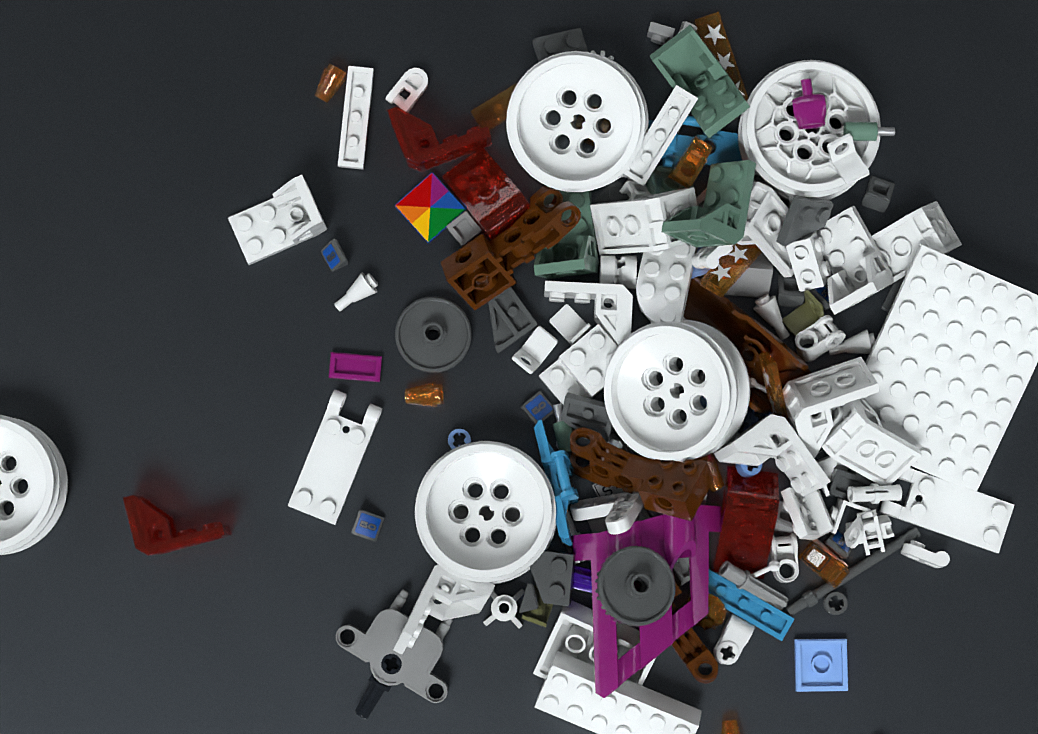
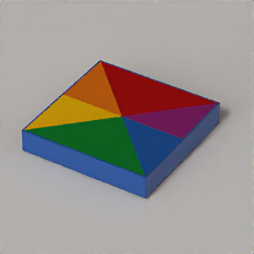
M433 172L394 205L428 244L441 234L448 224L466 211Z

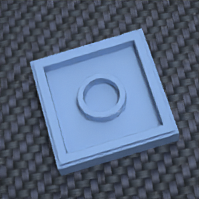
M794 639L796 692L848 691L847 639Z

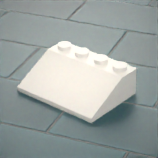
M572 600L570 606L562 607L533 674L545 679L557 651L595 666L592 609ZM617 621L619 659L640 642V631L626 624L621 625ZM655 659L627 680L642 686Z

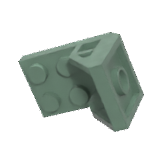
M691 25L687 26L650 55L654 64L673 89L677 85L698 98L690 112L708 138L750 108V105L724 67Z
M751 160L711 164L704 207H687L664 221L661 232L696 248L735 245L744 237L756 163Z
M559 191L563 196V202L570 201L579 208L581 218L578 224L550 249L545 247L536 253L534 262L535 276L553 279L597 273L599 260L590 207L592 205L591 191ZM554 194L546 196L544 205H548L553 201ZM571 209L566 210L562 214L561 220H567L571 216Z

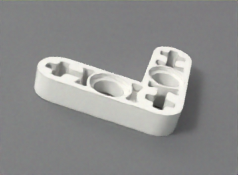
M623 492L580 500L578 503L570 506V511L575 521L607 516L605 523L608 532L614 535L626 532L632 527L643 507V502L639 493L633 492V494Z

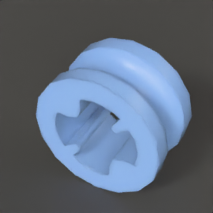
M455 429L448 436V444L451 449L456 448L453 445L455 442L453 436L457 433L459 436L461 433L466 436L464 439L466 444L471 443L470 435L464 429Z

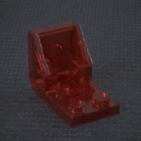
M397 106L387 110L408 167L419 172H424L492 145L491 134L487 126L481 128V125L472 127L467 130V134L457 137V135L449 136L443 139L442 144H439L430 124Z
M483 147L442 176L445 183L471 213L475 222L489 241L510 228L530 208V204L522 192Z
M727 466L721 510V527L713 562V572H719L721 565L725 561L730 562L743 571L748 570L751 574L767 566L779 508L778 473L760 471L752 477H743L737 472L736 467ZM762 574L756 578L764 579L765 574Z
M131 495L123 497L135 548L148 556H157L232 536L230 527L222 525L221 522L202 525L203 530L198 532L197 529L192 528L178 532L175 519L143 496ZM160 531L163 532V537H159Z

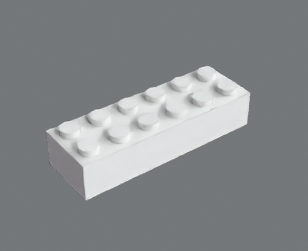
M557 651L535 704L537 709L597 734H696L702 713L697 708L629 680H626L606 698H603L595 693V666L560 651Z

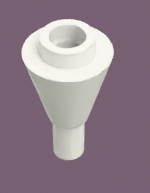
M361 272L346 292V295L334 303L335 307L342 311L352 302L377 293L375 287L378 286V283L371 274L365 275Z
M766 294L755 301L757 305L753 309L771 327H774L781 340L787 338L790 334L782 323L776 297H770Z
M866 329L844 340L837 347L830 349L829 353L830 355L844 352L870 354L875 343L874 333L868 334Z

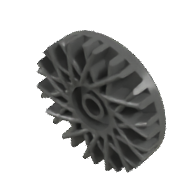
M432 296L414 301L402 312L396 324L395 340L401 356L408 364L421 372L441 373L456 367L467 355L471 345V326L466 314L457 304L446 298ZM433 330L438 332L436 339L429 338V333Z
M642 546L625 547L613 552L600 565L602 567L597 572L598 579L595 580V583H597L595 592L599 595L597 600H600L603 605L601 608L606 610V615L614 618L613 621H619L621 625L626 624L630 627H639L659 620L669 610L675 595V579L667 561L654 550ZM634 581L639 584L638 591L634 588Z

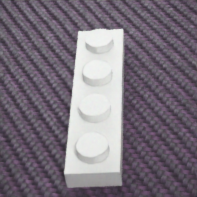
M348 66L338 167L364 170L374 68Z
M675 86L644 136L638 155L623 175L644 187L697 102V97L681 87Z

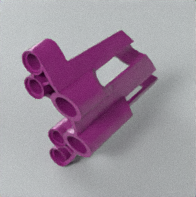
M700 505L692 521L663 514L635 521L629 530L620 534H609L607 530L600 533L571 536L573 543L572 553L576 554L575 561H591L596 694L606 698L708 614L709 532L722 533L720 506ZM630 546H642L654 550L667 561L671 570H673L678 558H689L691 600L673 615L671 604L669 610L659 620L648 625L639 626L640 642L618 659L617 621H613L614 618L605 614L606 610L601 608L603 605L600 600H597L599 595L595 592L597 589V583H595V580L598 579L597 572L602 567L600 565L613 552ZM634 581V588L638 591L639 584Z

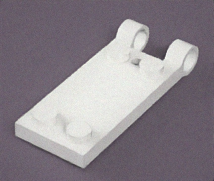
M336 389L331 395L327 410L288 503L289 507L334 525L337 524L383 409L370 404L362 425L339 416L347 394ZM344 426H348L350 428V431L348 433L343 432Z
M910 467L898 478L911 483L904 507L891 501H882L879 510L882 514H887L888 516L994 553H999L1014 508V504L954 485ZM917 495L922 497L921 502L916 501L915 497Z

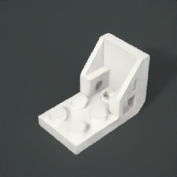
M303 175L291 179L272 194L274 198L228 218L248 265L313 238L327 230Z
M758 181L753 182L744 237L737 244H756L783 277H792L794 271L787 248L776 242L789 208L771 187Z
M694 187L648 195L634 200L602 202L590 205L599 255L654 252L685 244V242L661 231L664 221L687 207L697 206Z
M937 201L913 211L872 236L892 272L894 282L906 276L920 244L943 254L962 245Z
M851 206L829 219L825 227L816 231L817 237H821L823 241V257L829 262L833 273L831 277L827 278L829 306L834 315L894 283L888 264L855 206Z
M545 281L544 297H549L551 302H564L565 298H573L575 303H590L591 299L595 300L594 321L603 328L617 346L631 334L633 295L624 285ZM604 303H611L612 307L607 308L604 306Z
M858 357L788 381L780 392L787 421L815 458L834 426L830 409L843 406L860 398H866L880 392L876 379L862 357ZM819 413L818 416H812L813 414Z
M863 398L830 409L834 426L824 441L822 448L832 459L881 486L893 484L922 456L919 448L884 429L876 412ZM819 413L813 414L812 416H818Z
M770 414L748 427L721 449L713 453L719 462L758 466L770 457L775 458L777 467L787 475L791 481L792 488L802 497L823 488L831 482L789 422L782 416Z
M435 565L393 651L403 654L406 647H413L428 615L443 621L480 613L495 585L490 582L465 580L449 573L441 566ZM436 599V600H438V601H440V602H442V603H441V604H435V603L433 602V600Z

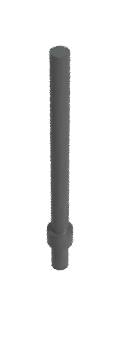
M914 527L885 545V552H881V549L817 589L813 591L808 590L801 595V599L785 608L789 616H793L807 606L811 608L816 605L823 596L903 547L904 543H910L911 540L921 536L920 532Z

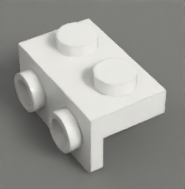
M815 231L786 246L797 285L801 292L825 286L827 278L831 276L829 262L824 261L822 254L824 252L823 241L821 237H817Z
M790 487L781 491L784 499L783 506L790 514L793 522V531L799 539L815 540L834 530V525L819 489L803 497Z

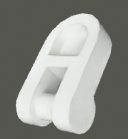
M420 68L409 69L389 92L386 100L391 104L395 103L399 106V110L405 115L408 114L428 87L427 74ZM404 89L410 93L407 99L400 95Z
M733 245L702 247L693 256L692 264L697 269H715L719 265V258L730 253L733 250Z
M911 540L910 543H904L901 550L902 555L934 568L944 567L950 561V557L945 551L933 553L924 549V544Z

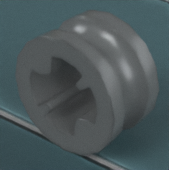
M830 592L824 597L823 606L828 613L840 615L847 609L848 601L842 593ZM833 596L842 601V605H838L840 609L836 611L834 607H829V601H832L831 597Z

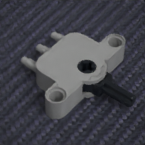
M404 589L397 595L389 609L381 611L376 616L367 633L351 624L340 627L336 633V641L340 647L361 660L370 662L372 675L369 681L372 683L355 709V713L363 719L369 718L384 691L389 692L393 685L404 683L405 687L433 703L443 701L448 694L447 683L431 673L442 655L444 649L442 640L450 629L453 619L441 622L436 632L423 625L412 648L406 647L403 654L393 651L409 618L408 615L400 611L409 595ZM345 629H350L355 634V639L351 644L345 643L341 638V634ZM393 657H396V664L399 667L389 670L386 659L391 660ZM434 683L440 684L444 689L443 695L433 697L429 692L430 686Z

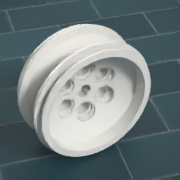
M572 51L545 58L524 74L511 95L507 109L506 126L509 143L515 157L533 178L557 190L585 192L606 186L623 176V173L631 166L640 151L644 136L648 131L649 116L642 90L625 68L615 61L598 54ZM569 90L575 92L577 97L576 102L572 105H568L564 101V95ZM594 94L599 95L602 99V104L598 109H593L589 104V99ZM553 110L557 111L561 117L557 125H552L548 120L549 113ZM578 114L584 116L586 121L582 123V129L576 128L573 123L577 120L576 116ZM603 118L608 119L611 123V128L607 133L601 132L598 128V123ZM562 134L568 136L570 144L566 149L560 148L557 143L558 137ZM587 138L592 139L595 143V149L591 153L585 152L582 148V143Z
M820 60L795 61L770 72L754 88L747 100L750 108L740 116L738 145L742 160L755 162V170L762 177L759 182L771 187L775 193L791 198L796 196L830 200L847 191L856 182L846 185L831 163L829 153L823 150L822 144L826 142L831 143L842 137L844 122H877L878 127H881L877 105L867 87L848 70L833 63ZM811 79L813 94L825 95L827 111L825 125L815 128L816 134L814 132L808 134L805 129H799L795 117L790 116L786 111V107L793 106L792 99L803 96L801 80ZM832 118L838 119L841 122V128H832L829 120ZM779 131H789L792 139L790 141L782 140L779 136ZM877 136L876 141H853L857 154L867 168L870 167L876 156L880 136ZM847 143L839 145L835 152L843 151L847 147ZM800 148L806 149L810 154L809 159H801L797 154V150Z
M682 320V323L665 321L639 328L625 338L617 347L609 361L605 374L604 401L611 424L620 438L631 449L646 458L654 460L684 462L688 459L693 460L716 452L725 446L739 431L749 407V376L739 351L720 331L698 321ZM678 358L683 361L682 370L678 369L676 365ZM699 370L705 373L704 382L699 380ZM658 372H660L663 376V382L661 384L657 381L656 378ZM683 386L684 393L679 392V387ZM701 396H704L707 400L706 408H703L700 404ZM659 398L664 400L665 407L663 410L658 405ZM681 409L684 410L687 415L685 422L682 421L680 418Z
M0 415V481L2 483L0 485V555H6L33 546L52 530L60 518L66 503L68 476L60 451L43 431L26 421ZM10 457H14L16 459V467L10 471L7 469L6 462ZM25 479L28 483V489L25 493H20L18 483ZM8 501L14 505V511L10 515L4 512V505Z
M478 441L456 447L440 457L431 466L418 489L415 503V521L418 535L424 548L439 566L465 580L496 584L521 576L529 571L530 566L549 548L556 529V503L549 479L541 467L529 455L508 444L494 441ZM475 484L481 485L483 488L482 494L477 498L469 495L470 487ZM499 486H506L509 490L507 497L504 499H498L494 495L495 489ZM459 506H466L468 508V516L464 519H457L455 517V510ZM489 507L494 516L492 519L485 521L484 516L480 514L484 508ZM513 508L519 510L520 518L516 522H509L506 519L508 510ZM470 529L479 530L480 538L478 541L473 543L467 541L466 534ZM497 530H502L506 534V539L501 544H496L492 541V534Z

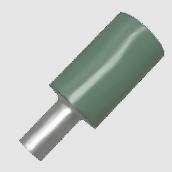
M844 122L843 136L850 133L853 141H876L877 136H895V127H878L877 122Z
M562 404L553 405L557 420L556 423L552 424L556 437V446L559 450L571 452L570 435L574 431L573 427H570L561 420Z

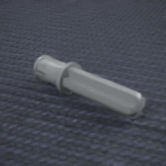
M728 561L721 565L719 575L736 584L738 589L748 591L779 610L787 606L788 598L751 576L750 571H743Z

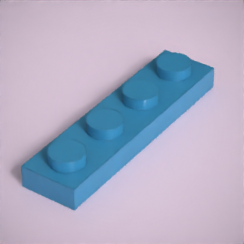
M709 569V600L778 640L782 641L794 621L793 617L748 591L738 589L736 584Z

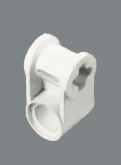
M825 315L796 335L795 345L797 354L803 361H813L828 350L841 344L846 335L843 331L837 329L830 315ZM805 344H813L809 348L802 347Z
M791 533L790 536L781 537L769 535V550L772 561L779 562V569L782 564H787L792 568V575L789 578L782 577L779 570L773 571L775 579L781 583L794 581L799 574L796 534ZM788 544L789 546L779 547L778 545Z
M731 614L713 650V656L716 661L726 665L735 663L744 646L749 641L755 626ZM729 646V652L732 656L722 659L723 653L720 652L721 649H727Z

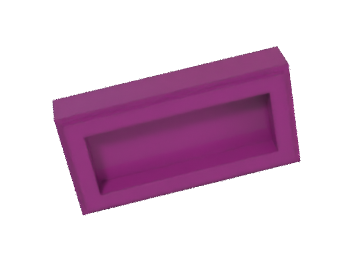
M331 352L329 378L380 382L382 356Z

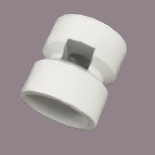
M600 255L599 283L621 284L626 289L636 288V256L622 255L620 259H617L615 255Z

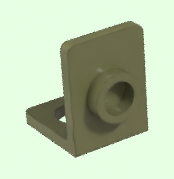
M808 289L804 291L805 303L782 319V323L795 337L799 332L805 330L824 316L822 304Z
M534 585L539 607L538 609L523 612L521 619L546 627L553 604L543 603L539 590Z

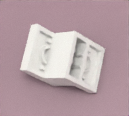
M598 324L561 354L556 362L539 375V378L562 405H564L567 393L591 399L604 389L606 370L618 346Z

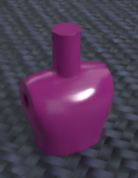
M811 79L801 80L803 96L792 99L794 117L798 128L813 129L825 125L827 112L825 95L813 94Z

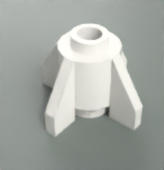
M521 589L513 597L505 594L498 596L492 591L490 595L493 598L491 604L492 615L483 623L487 626L495 619L500 621L511 620L520 629L523 625L515 616L517 613L516 601L525 591ZM500 604H508L509 611L507 613L500 612Z

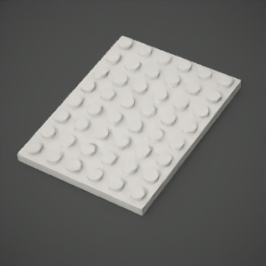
M920 244L866 361L867 367L878 383L880 392L863 398L876 412L884 429L920 449L922 456L911 465L912 467L954 485L974 491L978 490L1038 363V295Z

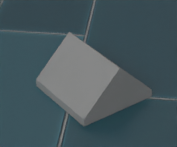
M733 245V250L730 253L735 252V246L740 251L747 249L744 253L747 259L739 258L736 263L735 256L725 255L720 257L719 264L723 269L731 267L727 271L730 277L723 276L718 281L717 291L720 294L760 298L766 294L769 295L773 264L758 247Z

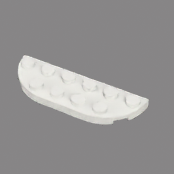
M685 243L665 250L643 252L637 278L636 294L640 310L651 321V324L665 321L682 323L694 267L692 258L697 253L696 247Z

